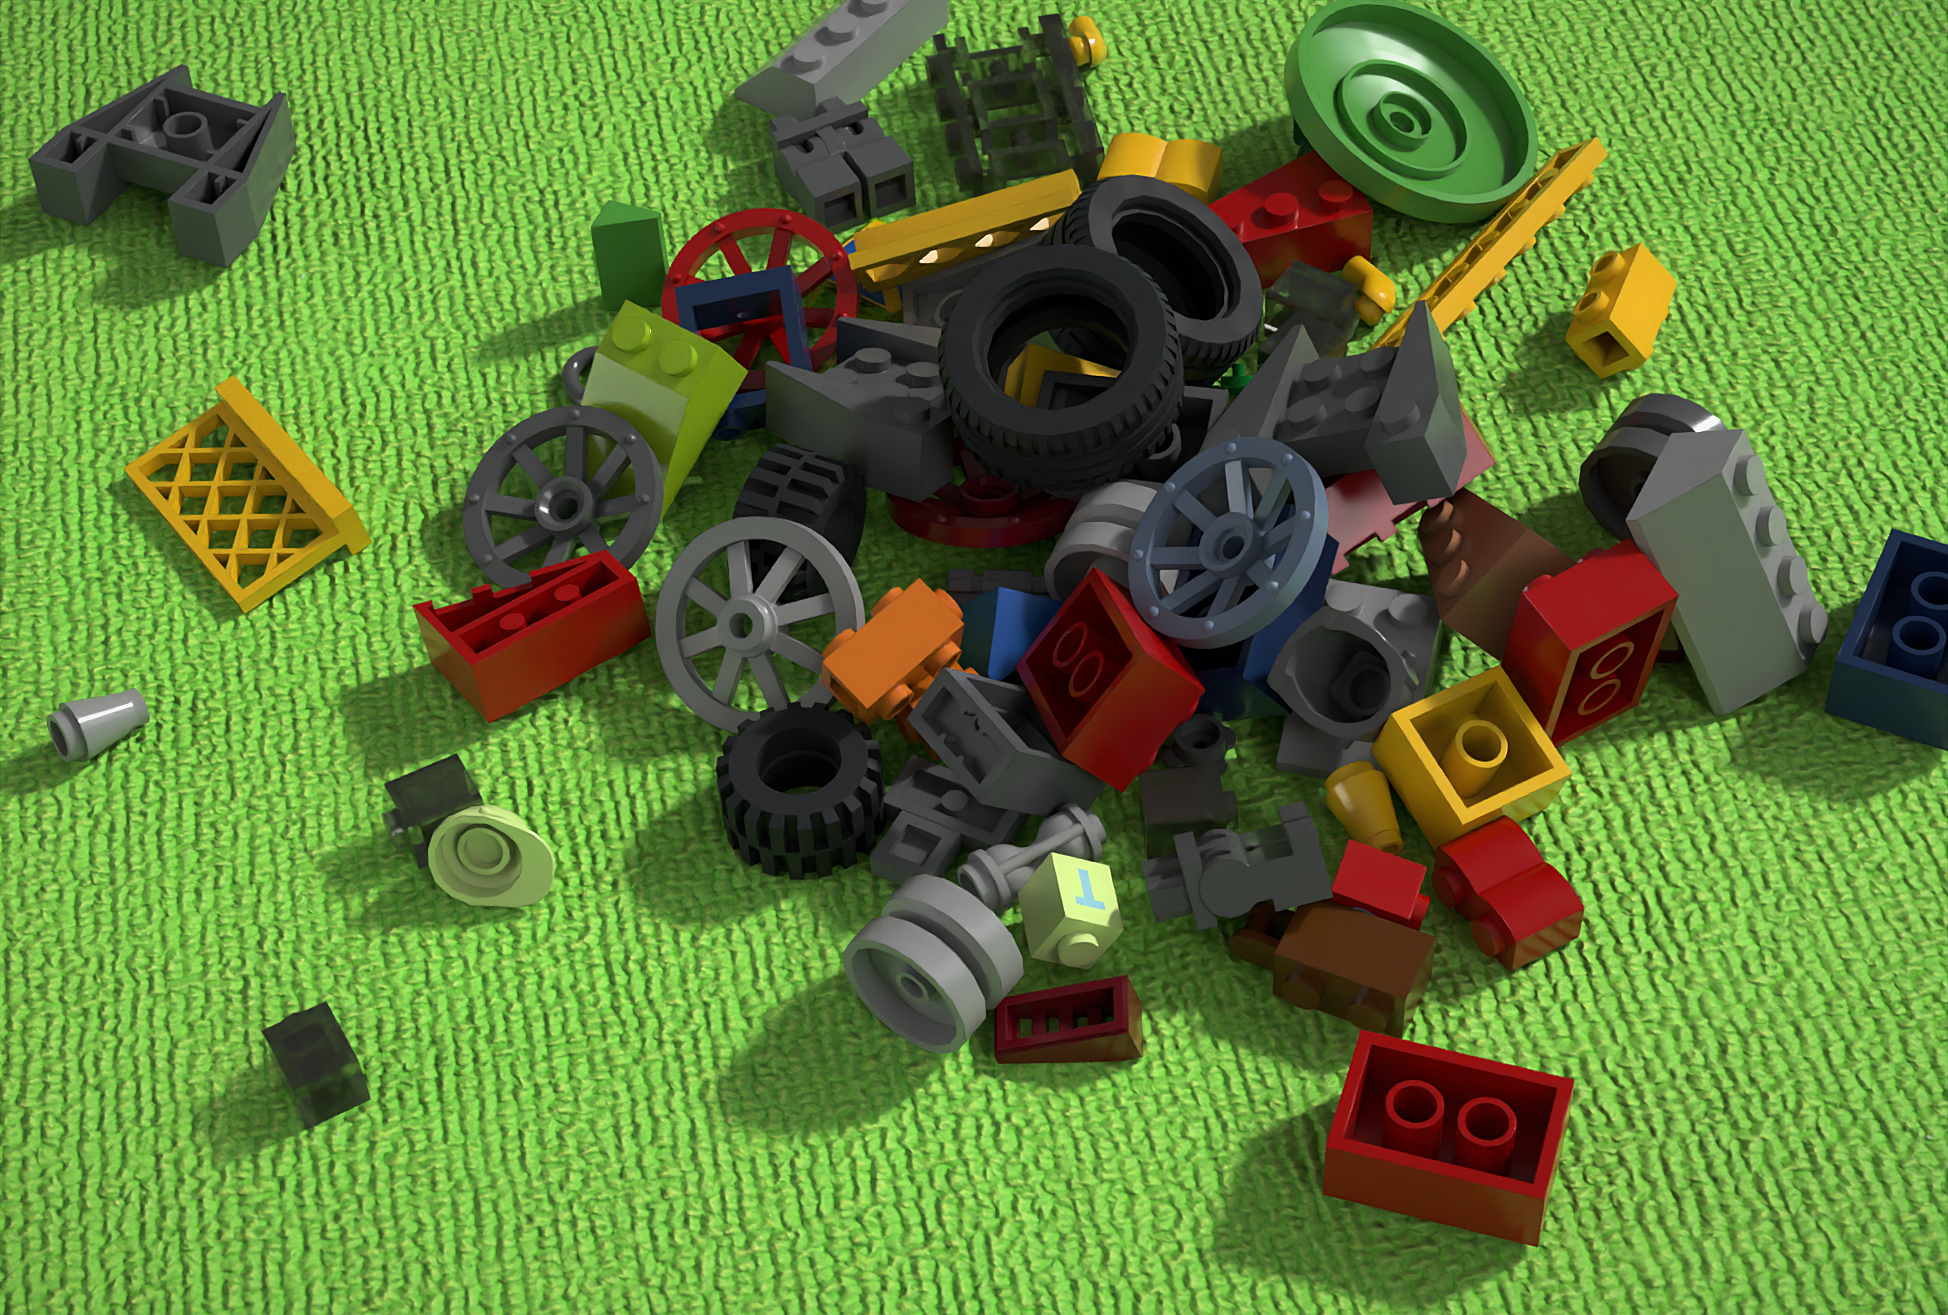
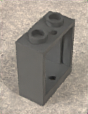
M943 667L907 717V720L980 804L1048 818L1058 813L1059 807L1068 802H1074L1082 810L1090 808L1107 785L1104 781L1061 756L1025 687Z

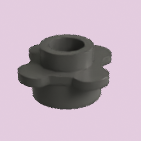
M1193 714L1185 723L1177 725L1174 729V743L1172 747L1164 751V763L1171 770L1178 771L1185 768L1192 773L1202 774L1205 778H1218L1226 772V761L1224 759L1227 751L1236 745V734L1231 728L1224 726L1220 720L1211 715Z

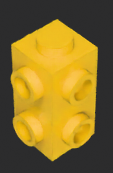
M1642 242L1620 253L1610 251L1594 263L1589 272L1591 276L1583 297L1576 303L1573 309L1574 318L1564 339L1572 347L1574 353L1601 380L1624 369L1626 371H1633L1649 359L1653 352V342L1661 323L1669 313L1668 305L1678 283Z

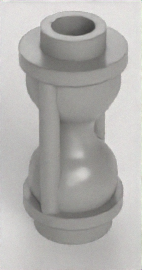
M1068 802L1059 807L1058 813L1051 815L1041 824L1035 841L1028 847L1019 848L1009 844H999L985 851L978 849L970 853L967 858L968 863L957 868L959 885L974 895L991 911L1002 914L1012 907L1013 902L1019 900L1018 891L1051 852L1091 862H1100L1103 856L1101 845L1106 843L1105 830L1101 821L1091 809L1085 808L1082 810L1074 802Z

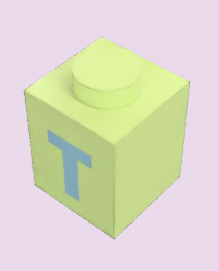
M1051 852L1017 893L1031 958L1090 970L1124 931L1108 865Z

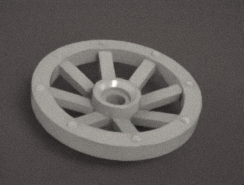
M750 516L725 521L695 538L680 553L666 575L659 594L655 617L656 644L663 670L676 694L695 714L718 728L738 733L737 726L747 718L753 721L760 719V712L748 711L732 705L746 659L750 663L768 707L773 706L775 711L787 709L786 703H791L771 655L777 653L821 675L822 661L825 659L822 656L823 652L789 636V625L835 613V637L848 628H851L856 633L865 625L862 596L857 581L842 555L824 537L812 529L790 520L775 517ZM764 539L787 545L754 593L749 541ZM726 550L731 599H727L699 578L704 569ZM808 559L824 579L830 593L782 605L777 599L804 560ZM690 597L717 618V626L685 638V615ZM747 616L751 618L753 624L752 631L748 636L743 629V623ZM723 646L726 648L713 691H711L700 678L691 658ZM820 677L815 685L795 702H801V707L812 708L815 702L829 704L830 709L838 700L824 687Z

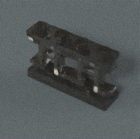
M1059 13L1038 16L1039 33L1030 34L1028 26L1017 28V46L969 53L964 36L954 38V46L947 47L943 33L932 35L933 55L925 56L927 81L930 89L939 88L934 90L937 117L940 123L947 121L949 123L944 124L947 152L949 157L958 156L959 158L954 159L959 193L968 192L970 199L1005 189L1006 181L1054 174L1069 169L1074 170L1082 191L1097 181L1105 159V151ZM1036 58H1040L1048 86L1046 85L1042 70L1036 71ZM954 71H958L962 87L967 86L968 99H962ZM1034 104L1037 114L993 121L989 120L987 111ZM1059 125L1062 127L1071 156L1068 154L1064 139L1058 140L1057 126ZM974 139H978L982 155H987L988 169L983 170Z

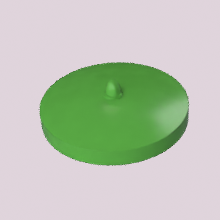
M1336 0L1323 6L1310 17L1289 49L1284 66L1285 92L1290 109L1301 131L1323 160L1341 177L1367 196L1385 206L1412 217L1433 222L1457 224L1475 222L1486 219L1501 211L1519 192L1534 170L1538 155V134L1531 109L1517 83L1503 65L1472 36L1426 9L1399 0Z

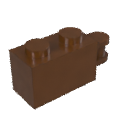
M1327 899L1298 906L1295 912L1288 909L1275 911L1273 904L1261 901L1257 902L1249 912L1243 914L1246 924L1244 928L1233 932L1229 940V948L1241 960L1273 971V995L1284 998L1292 1005L1301 1009H1315L1350 1021L1361 1030L1374 1033L1381 1032L1403 1039L1432 978L1435 936Z

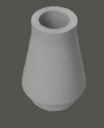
M132 688L122 693L60 703L58 711L47 716V727L52 742L64 761L70 762L79 758L81 761L87 762L135 728L149 723L150 717L142 695L136 688Z

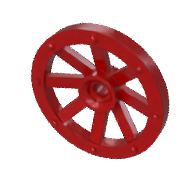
M755 208L738 211L713 221L697 232L679 251L666 275L661 299L662 318L680 326L675 287L705 282L695 276L703 264L717 251L721 250L734 276L752 272L736 241L752 236L773 235L766 269L787 265L792 240L795 239L806 244L822 257L796 278L801 290L802 299L832 275L835 276L837 289L835 309L803 307L806 328L826 329L819 341L810 349L813 372L822 375L836 362L837 319L840 317L858 318L860 307L858 281L856 275L851 270L848 254L839 240L815 220L800 213L778 208ZM783 314L701 330L702 338L712 343L745 333L733 358L748 373L735 395L765 389V370H749L764 341L771 340L784 363L791 366Z

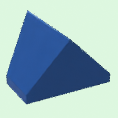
M999 586L959 605L963 613L961 621L964 623L962 643L959 647L962 650V654L958 659L959 665L963 670L972 667L979 676L997 681L1002 680L1016 670V663L1065 602Z

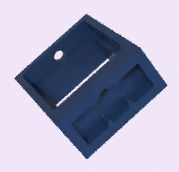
M791 265L675 287L680 327L702 337L701 330L783 314L791 366L813 372L801 290ZM765 389L734 395L710 438L719 441H730L745 436L747 431L765 428Z

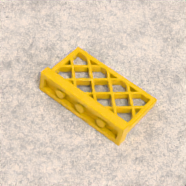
M233 374L214 387L221 399L218 404L123 469L140 492L243 613L246 614L340 547L344 546L354 556L371 544L372 540L353 505ZM224 425L229 430L224 447L200 448L203 439ZM234 463H257L253 480L229 481ZM166 464H179L174 481L150 482L147 478ZM195 464H218L213 481H190ZM248 496L242 514H219L224 497ZM263 496H287L282 514H258ZM208 497L203 515H179L184 498ZM317 529L321 533L320 536L303 548H288L293 530ZM237 530L232 549H208L213 531ZM253 530H277L272 548H248ZM267 564L265 574L246 588L242 589L237 584L243 565Z

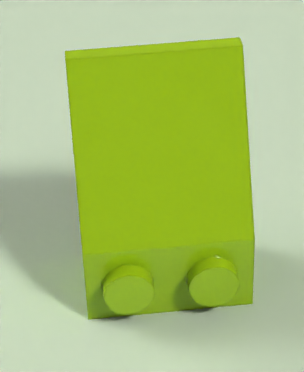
M625 300L595 352L581 405L601 408L622 417L640 433L654 451L661 468L664 484V499L658 523L659 526L748 371L720 346ZM588 434L587 484L616 447L617 443L601 436ZM566 461L562 471V476H566ZM632 463L629 464L604 497L605 500L635 494L636 484Z

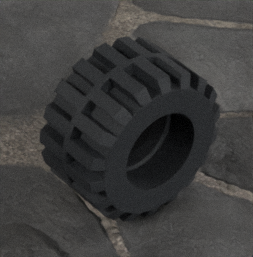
M779 443L774 445L770 451H767L751 471L736 502L732 519L762 516L781 518L802 524L832 544L851 569L861 542L866 516L864 475H861V469L857 465L792 444ZM764 539L749 541L754 593L787 545ZM805 559L777 601L785 605L830 592L818 570L808 559Z
M801 702L786 703L787 709L775 711L772 706L760 711V719L757 721L747 718L738 725V736H728L722 745L723 756L717 757V785L728 841L733 850L740 849L741 859L748 865L754 866L761 862L762 871L765 874L776 877L781 871L789 872L790 880H804L805 873L817 872L818 878L832 875V868L841 865L844 869H847L858 863L857 852L868 854L876 845L875 835L882 834L886 825L884 808L885 784L879 743L877 740H872L871 729L864 722L854 724L853 714L842 708L833 713L829 711V704L815 702L812 708L801 707ZM802 786L821 787L816 791L805 794L783 793Z

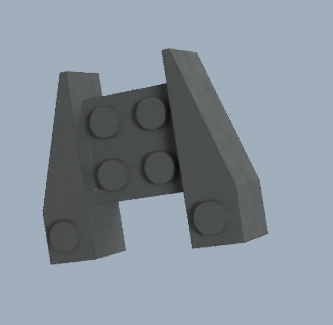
M181 64L62 128L28 160L43 213L89 226L133 183L173 195L167 202L180 254L227 268L258 237L297 146L286 93L278 92L261 108L194 89L189 67Z
M1422 300L1415 303L1400 346L1393 348L1381 346L1367 353L1351 356L1319 358L1303 324L1294 325L1208 432L1199 453L1231 439L1254 436L1266 437L1277 440L1293 449L1315 469L1320 478L1375 469L1393 506L1454 496L1467 456V447L1453 359L1426 301ZM1248 469L1253 511L1257 510L1275 472L1273 469ZM1224 476L1199 494L1205 507L1216 517L1230 512L1226 476Z
M849 317L838 318L836 367L827 370L821 375L772 360L765 363L766 430L795 446L857 465L861 469V475H864L865 486L919 503L953 479L955 425L940 380L937 356L942 328ZM1028 343L1019 345L1002 366L997 385L1003 393L1008 367Z

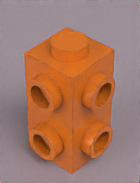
M920 578L904 591L899 586L888 591L871 610L873 618L856 633L851 628L842 631L828 644L822 653L825 659L822 661L821 683L853 714V717L858 722H864L867 726H870L880 716L885 721L894 718L912 700L914 693L911 689L928 674L935 679L943 667L951 668L962 654V650L959 647L962 643L964 623L961 621L963 613L960 607L944 590L937 588L933 592Z

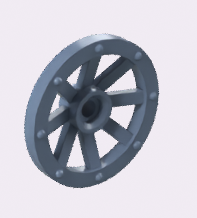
M1257 436L1241 437L1219 443L1199 453L1180 467L1164 483L1148 505L1139 522L1131 545L1128 582L1134 605L1142 618L1151 627L1176 644L1195 649H1212L1244 640L1259 632L1280 616L1295 600L1310 579L1326 539L1328 501L1323 483L1315 469L1286 444L1274 439ZM1248 469H1273L1275 472L1255 514H1253ZM1226 476L1230 512L1217 518L1195 497L1212 483ZM1292 489L1296 513L1293 517L1273 528ZM1181 513L1204 532L1199 547H1165L1168 536ZM1287 547L1282 560L1275 571H1273L1275 554ZM1160 570H1206L1164 598L1160 584ZM1256 584L1259 587L1253 595L1237 605L1245 586ZM1219 589L1206 617L1189 618L1180 616V614Z

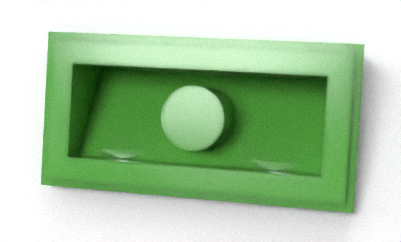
M608 200L591 225V236L604 309L606 311L618 312L625 300L642 308L661 305L664 282L669 271L661 212Z

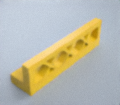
M1069 169L853 233L856 252L848 254L851 270L867 291L873 293L923 278L1046 231L1057 222L1081 194L1078 178L1074 170Z

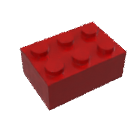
M1630 538L1607 550L1603 547H1598L1589 551L1577 561L1574 567L1554 577L1546 574L1536 578L1524 588L1519 596L1520 602L1512 628L1508 633V642L1500 665L1556 749L1639 705L1678 600L1679 594Z
M1095 567L1090 570L1015 665L1061 756L1122 793L1136 776L1148 770L1156 757L1158 748L1177 725L1185 723L1192 716L1198 705L1199 698L1205 692V689L1177 644L1151 627L1139 614L1134 605L1130 590Z
M1360 1030L1325 1146L1323 1195L1538 1248L1568 1128L1575 1080Z

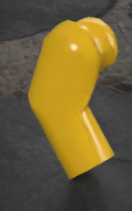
M1080 16L1075 18L1068 28L1071 37L1065 43L1068 48L1065 50L1067 60L1076 67L1086 63L1088 68L1099 66L1106 59L1107 48L1105 41L1090 17Z
M1358 255L1351 258L1343 268L1342 277L1363 294L1361 298L1353 303L1352 311L1369 326L1377 325L1385 313L1389 315L1394 309L1396 300L1395 285L1389 277L1362 256Z

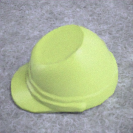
M472 806L448 816L434 830L428 848V865L435 882L450 896L466 902L470 906L526 907L540 902L552 887L555 859L550 847L536 833L529 830L521 817L499 806Z

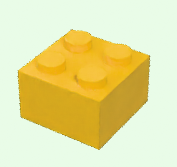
M1501 665L1391 713L1370 749L1435 852L1438 846L1502 815H1506L1518 823L1547 809L1572 775V772Z

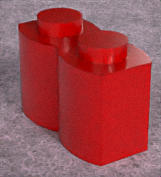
M1502 815L1437 847L1434 871L1431 876L1435 894L1446 908H1454L1462 917L1471 922V933L1474 941L1486 956H1494L1503 966L1513 971L1579 937L1585 910L1581 900L1563 875L1543 860L1527 833L1510 817Z

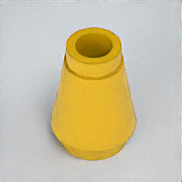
M1365 760L1346 764L1334 771L1325 781V788L1328 792L1325 803L1354 841L1396 856L1400 854L1405 844L1401 838V831L1385 773L1376 770L1372 762Z

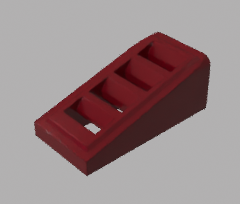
M1128 975L1007 996L994 1009V1057L998 1064L1116 1062L1143 1058L1142 1007L1140 999ZM1087 1017L1088 1026L1078 1028V1018ZM1106 1017H1114V1021L1107 1023ZM1049 1018H1059V1031L1049 1033ZM1020 1019H1031L1032 1036L1020 1038Z

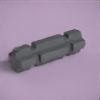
M952 569L947 576L946 592L958 606L999 586L1052 599L1045 587L1044 570H1042V576H1033V570L983 569V575H974V569Z

